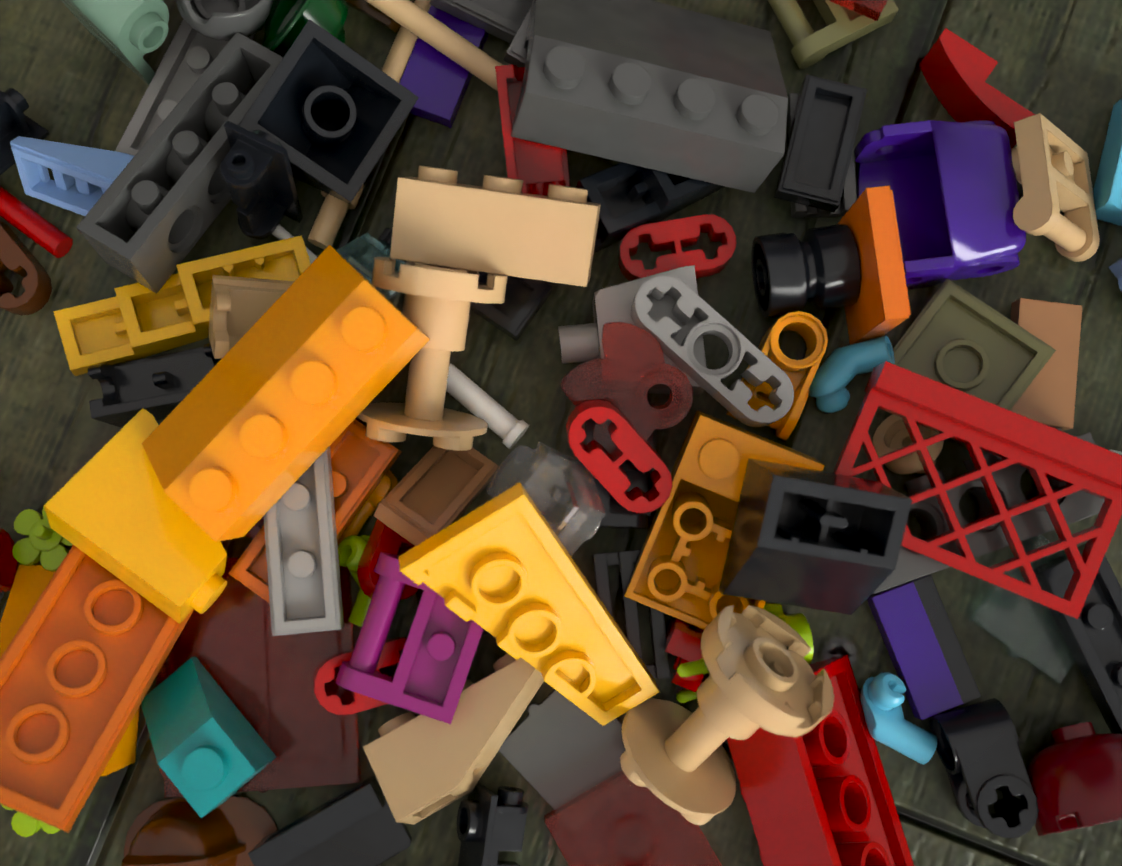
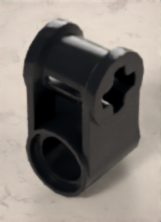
M993 698L930 717V732L937 737L936 751L945 766L957 807L962 816L972 824L986 828L991 833L1004 838H1018L1028 833L1037 821L1039 812L1037 797L1033 791L1020 753L1015 726L1002 703ZM995 789L1002 791V799L997 800ZM994 803L996 814L989 812L988 805Z

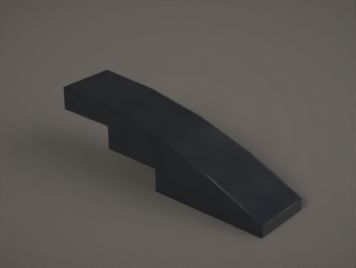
M623 162L582 178L576 185V188L588 190L587 202L601 204L594 253L622 240L632 228L659 222L725 187Z

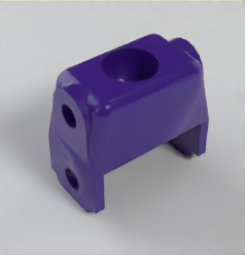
M927 120L884 125L879 130L866 133L854 149L855 162L859 163L856 196L858 199L866 188L890 186V190H893L907 290L944 283L947 278L952 281L990 276L1019 266L1018 253L1026 243V232L1021 230L1013 220V210L1016 203L1020 200L1012 163L1010 139L1004 128L987 120L970 122Z

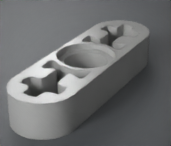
M670 275L654 276L641 285L631 305V317L635 327L737 420L747 426L764 427L781 419L788 413L793 404L794 389L787 374L680 279ZM650 295L657 300L663 299L666 295L672 297L676 303L671 312L684 325H686L692 315L701 321L690 330L683 339L681 346L672 339L681 330L677 323L667 316L662 317L656 322L648 315L653 306L648 298ZM708 334L715 335L726 343L729 357L724 367L715 370L707 369L698 363L693 351L694 343L698 337ZM742 359L745 360L751 367L740 375L755 387L764 381L770 384L773 390L769 394L768 399L774 405L773 409L766 405L757 410L752 409L747 402L751 399L753 393L739 379L731 384L729 389L721 381L739 367Z

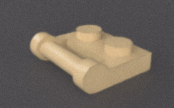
M1041 113L1014 122L1017 147L1011 149L1012 163L1016 179L1023 188V197L1016 203L1013 210L1015 224L1027 234L1033 236L1043 235L1053 241L1057 251L1068 260L1082 262L1091 258L1099 247L1100 237L1088 153Z

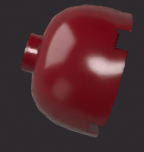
M1092 722L1074 724L1051 731L1055 744L1036 753L1027 767V774L1037 797L1039 809L1037 821L1034 824L1038 837L1122 820V734H1096Z

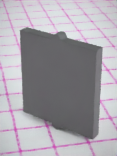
M554 689L540 704L533 702L529 705V715L508 735L499 752L562 819L576 831L608 798L616 800L620 795L619 787L628 779L622 771L620 756L626 750L622 740V723L616 718L602 726Z

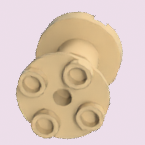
M374 257L372 285L404 293L402 313L430 340L410 360L405 403H372L357 416L358 419L367 423L366 437L383 442L406 441V434L433 437V445L439 448L456 451L471 450L474 436L485 434L488 423L474 415L444 408L451 351L465 350L471 302L504 303L508 276L488 273L487 282L482 283L478 282L479 271L407 261L406 265L400 264L399 271H395V259L390 257Z
M734 605L727 606L703 631L701 636V652L710 675L698 687L697 700L699 707L693 713L674 702L649 698L630 709L623 719L622 740L626 750L620 756L622 771L632 783L640 787H648L660 800L679 811L687 821L694 825L706 824L715 815L725 811L735 797V772L727 752L722 746V743L728 737L736 740H745L760 727L777 735L799 737L816 727L829 715L833 708L834 692L827 672L823 669L815 676L810 665L804 659L812 650L810 646L787 623L759 607L749 605L740 614L733 612Z

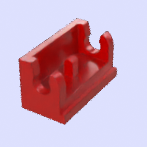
M514 64L495 66L507 177L523 180L522 193L548 195L549 184L570 187L567 149L511 137L525 67H517Z

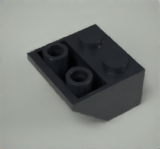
M748 458L719 591L724 595L852 615L895 570L912 499L878 481Z

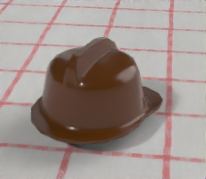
M231 796L203 818H200L185 797L162 800L153 803L137 815L127 832L122 866H254L248 853L263 838L277 831L278 827L263 806L247 797Z

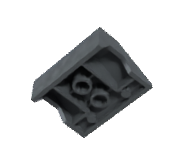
M532 0L526 40L529 41L511 137L751 193L756 192L785 154L788 95L770 31L652 0Z

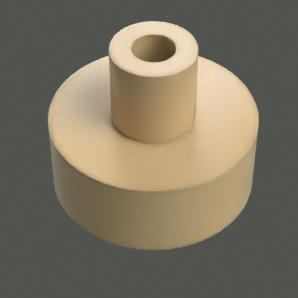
M894 414L887 417L878 426L872 440L878 457L913 444L902 418ZM917 424L923 439L939 433ZM944 440L927 446L934 465L936 464V458L943 448ZM916 451L885 463V466L896 474L925 473Z

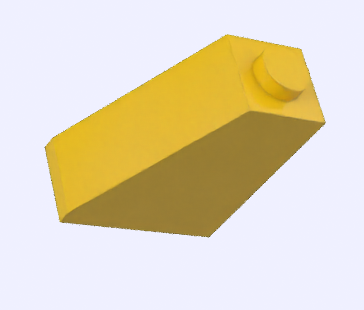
M142 408L44 505L50 528L180 624L193 609L203 614L226 587L228 581L221 576L225 573L227 553L220 541L215 542L163 491L142 445L143 441L159 425L155 417Z

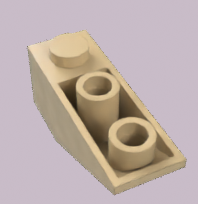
M506 654L493 664L495 672L475 684H472L471 680L465 681L451 724L421 714L415 717L413 712H408L389 720L378 729L380 737L363 746V749L396 822L414 825L472 792L543 684L544 680L541 672L521 657L516 660L511 655Z

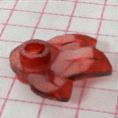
M625 322L605 323L602 328L604 358H595L578 365L561 380L562 390L575 406L595 399L610 402L621 411L646 440L655 429H666L680 423L689 413L693 402V390L689 379L680 369L665 363L657 338L646 330ZM655 384L667 385L670 389L669 400L661 406L649 404L647 401L649 389ZM608 419L602 424H595L592 441L600 442L611 454L617 446L613 443L607 430L612 423Z

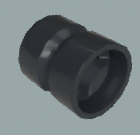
M838 224L810 228L805 233L802 241L794 233L787 234L784 232L761 235L754 238L751 251L753 284L758 306L764 317L784 316L787 313L804 310L808 300L817 310L852 306L857 302L861 283L860 260L853 233L848 225Z

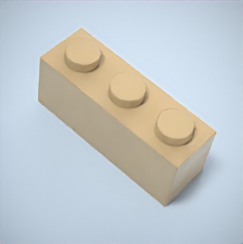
M419 166L418 177H398L390 258L587 287L591 276L601 204L587 202V189L549 184L548 196L522 193L523 180L484 175L482 187L457 183L458 171L429 166Z

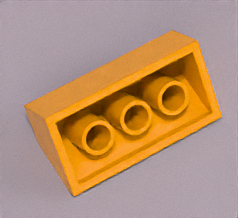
M329 245L143 441L142 445L163 491L215 542L244 537L421 350L430 338L340 253Z

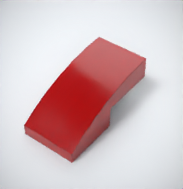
M945 28L919 64L927 83L939 102L956 122L992 121L1007 131L1012 149L1017 144L1014 122L1035 114L985 82L998 61Z

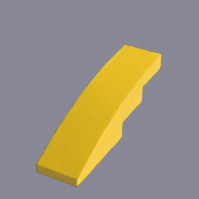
M302 235L177 264L178 273L172 274L157 294L140 283H134L114 288L115 297L53 311L70 371L74 376L88 373L87 370L91 365L102 363L113 365L137 360L208 338L212 275L296 281L311 265Z

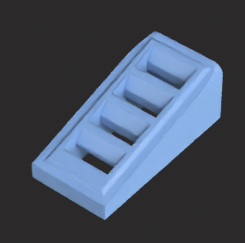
M18 136L10 141L25 194L82 216H86L134 157V155L117 151ZM48 168L52 169L54 180L50 179Z

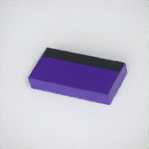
M931 574L872 594L867 598L896 673L906 687L904 693L915 718L924 720L981 697Z

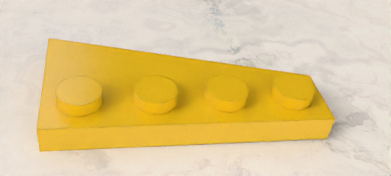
M520 482L398 557L400 572L417 585L423 582L444 598L446 607L466 622L470 619L476 622L496 638L497 646L514 659L518 660L521 657L542 673L543 680L602 726L660 692L652 674Z

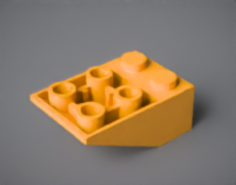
M697 410L671 471L673 486L670 497L655 513L624 597L704 630L727 606L734 605L733 612L740 614L749 605L763 609L766 601L724 595L719 591L748 458L823 471L825 465L814 457Z

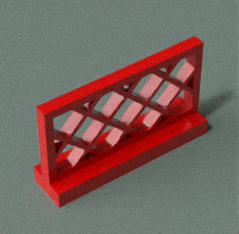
M885 361L874 367L864 390L867 393L833 473L852 477L872 469L876 480L891 488L882 464L916 451L931 487L907 497L912 499V505L935 495L950 531L924 541L912 536L906 524L901 546L1078 619L1122 516V455ZM877 408L901 417L913 444L878 457L868 434ZM917 424L939 433L923 439ZM951 437L965 443L976 469L942 482L927 446ZM862 446L868 462L853 467ZM981 450L1003 459L987 465ZM1013 464L1028 468L1040 495L1006 508L991 473ZM1047 477L1067 485L1052 490ZM980 478L995 513L960 526L946 491ZM1080 490L1104 499L1094 526L1071 534L1057 499ZM1045 505L1059 540L1025 552L1011 517ZM999 522L1014 557L986 567L976 562L965 535ZM954 540L960 555L938 546ZM1087 541L1082 554H1080L1076 544ZM1061 550L1065 551L1074 573L1063 598L1041 589L1030 562ZM1019 567L1025 582L1003 573Z

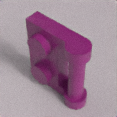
M381 551L374 572L380 574L351 659L350 661H342L336 683L347 690L451 724L483 628L472 619L466 622L445 606L444 598L422 582L420 585H417L400 572L398 555ZM405 584L424 591L395 675L391 677L376 670L403 589Z

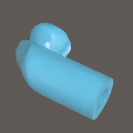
M888 336L835 349L817 370L809 388V395L816 398V406L820 411L834 413L844 409L850 399L846 386L856 375L872 372L874 367L885 361L895 364L894 352Z
M883 672L875 677L868 678L861 689L860 701L868 731L872 738L922 765L928 763L935 753L937 737L905 720L902 703H904L905 699L902 693L906 691V687L903 681L895 674Z

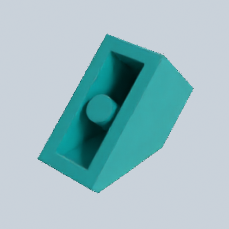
M196 656L191 657L147 694L141 703L157 764L200 818H203L227 801L277 758Z

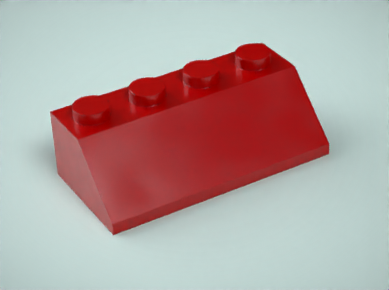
M848 654L809 664L815 676L825 669L831 680L834 692V704L831 712L816 727L799 737L777 735L760 727L748 739L736 740L730 737L727 738L740 782L741 795L747 805L763 866H914L875 740L868 731L860 701V692Z

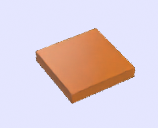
M890 186L866 188L837 223V225H848L852 231L860 260L861 283L859 297L854 305L845 306L850 345L882 337L911 315L893 190H890Z

